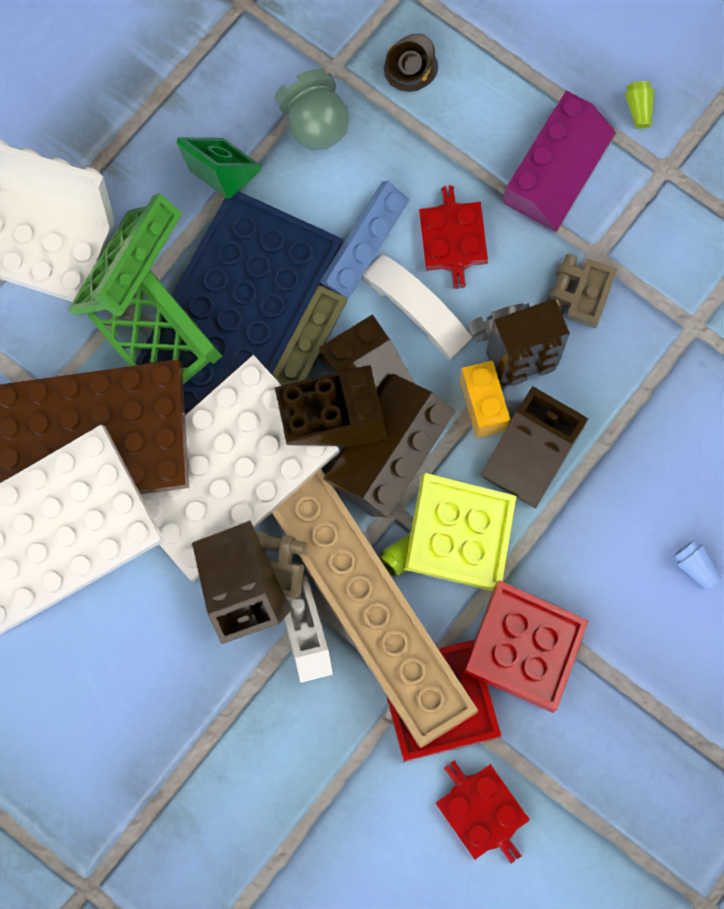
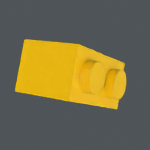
M493 360L463 367L459 381L476 439L505 432L510 423V417Z

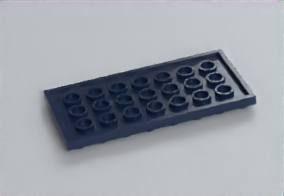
M239 191L229 200L227 198L223 200L172 294L175 300L222 354L218 361L214 364L209 362L183 384L185 415L252 355L272 375L319 285L321 286L322 283L319 281L342 246V238ZM162 315V322H168ZM161 328L159 344L174 345L176 331L173 328ZM154 329L152 330L149 338L147 339L146 344H153ZM181 339V345H187L183 341V339ZM142 349L135 361L136 364H149L152 349ZM158 350L157 362L173 360L174 350ZM180 351L179 360L182 363V367L188 368L198 360V357L193 351Z

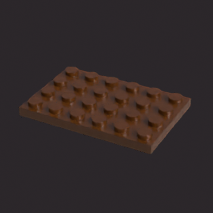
M178 359L0 384V483L96 427L103 425L106 427L140 494L189 488L183 368L181 361Z

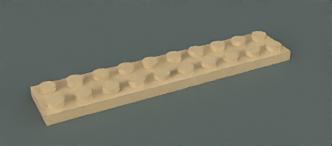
M320 469L271 514L284 535L295 537L296 541L307 542L306 554H297L416 743L422 748L477 714L478 709L334 488L323 480L325 474Z

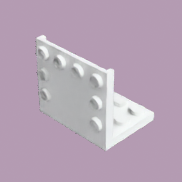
M0 140V279L73 302L104 251L115 224L104 177L95 169L73 167L63 159L52 158L51 160L41 157L34 150L28 148L19 150L10 147L6 142Z

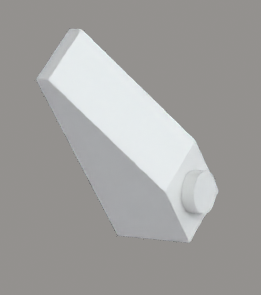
M304 576L301 597L297 599L286 597L291 611L284 618L300 683L333 675L327 643L307 576Z

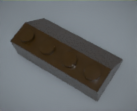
M391 374L378 394L388 439L357 447L344 446L323 480L371 517H388L456 412L432 391L396 374Z

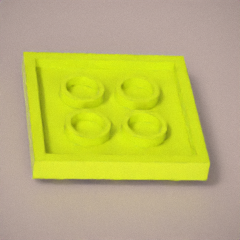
M424 473L420 479L404 570L493 591L495 584L499 580L503 581L516 496Z

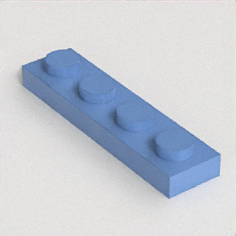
M390 181L381 182L319 281L327 289L346 297L347 300L409 202V199Z

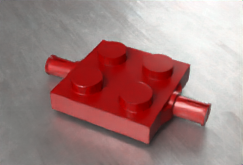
M448 185L450 197L447 195V187H442L443 204L438 207L419 209L426 271L441 269L451 271L453 288L459 289L457 277L460 278V287H466L464 270L473 265L488 264L481 201L463 204L456 203L454 186Z
M455 760L450 765L457 775L454 774L449 765L444 767L443 769L455 785L449 794L435 804L474 860L488 850L496 848L501 849L510 864L516 860L508 849L512 851L517 860L522 857V854H520L510 839L516 830L529 822L530 819L492 765L489 764L477 774L467 777Z

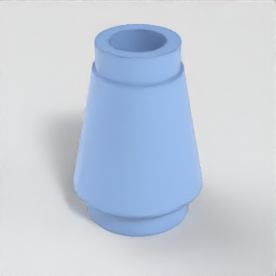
M693 540L674 555L679 561L677 565L702 585L705 590L721 579L703 544L699 545Z

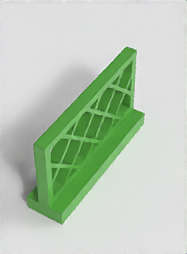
M160 193L153 195L147 206L127 211L68 310L74 315L108 310L114 316L123 315L183 213Z
M150 269L137 290V298L131 299L128 304L136 305L134 321L119 320V316L114 315L112 320H101L95 312L86 313L129 366L137 365L135 362L137 349H152L150 363H157L158 350H174L173 360L179 359L180 351H193L198 360L188 368L182 367L183 384L209 362L214 364L222 357V354ZM143 294H145L149 300L143 299ZM142 305L155 306L157 308L155 322L140 321ZM162 315L168 322H162ZM106 326H111V332ZM118 326L133 327L131 343L118 342L116 339ZM139 327L154 328L153 344L138 343ZM161 328H173L176 331L174 345L159 344ZM181 339H183V341L187 345H181ZM124 348H130V355Z

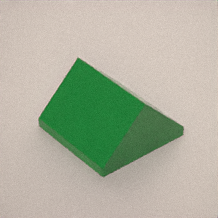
M178 137L176 142L189 171L228 200L254 178L262 168V165L224 138Z

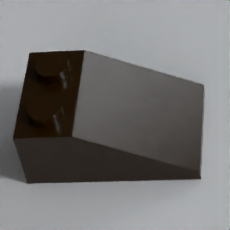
M373 314L319 347V361L328 374L371 365L377 394L380 393L391 374H396L414 383L393 343Z

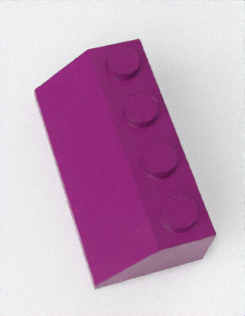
M566 90L505 189L503 198L505 205L555 232L558 231L616 134L592 103Z

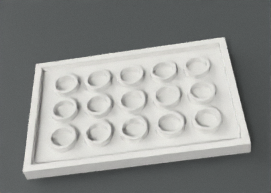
M254 355L185 415L189 488L140 494L164 539V542L159 545L193 583L199 578L192 542L249 520L255 528L340 452L336 446L286 444L275 387L281 385Z
M103 425L96 427L0 483V635L164 542L115 444Z

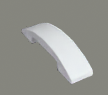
M382 254L367 268L362 278L382 297L386 295L428 334V340L449 360L454 358L472 340L471 334L448 307L421 281L397 262Z

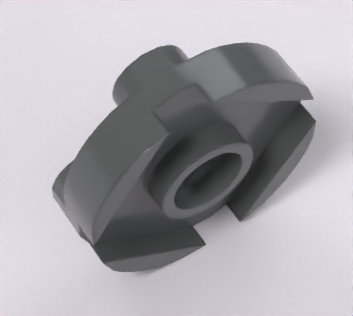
M524 303L493 311L491 312L492 315L488 316L487 321L484 322L482 316L468 323L472 336L475 337L477 343L488 340L494 319L530 307L529 303L525 305Z

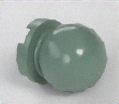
M324 69L309 70L296 76L298 82L292 84L287 89L283 84L276 92L275 100L281 112L288 114L289 129L295 139L312 150H324L337 144L347 133L349 115L347 106L338 94L334 93L336 83L331 73L326 75Z

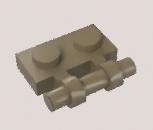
M566 254L563 263L558 265L556 271L558 277L554 288L549 290L547 300L555 298L559 309L561 305L569 306L567 319L596 328L617 269L587 259L584 269L575 267L577 257L572 254ZM571 280L579 282L575 294L566 291Z
M256 531L264 551L266 549L279 551L278 560H268L285 597L300 598L304 564L292 563L293 554H306L307 542L296 541V538L284 535L282 538L269 536L267 532Z

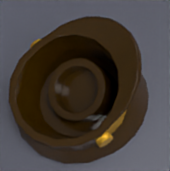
M410 34L389 48L390 50L387 53L383 68L385 78L391 86L400 91L412 92L428 86L435 79L438 72V61L435 57L434 45L427 36Z

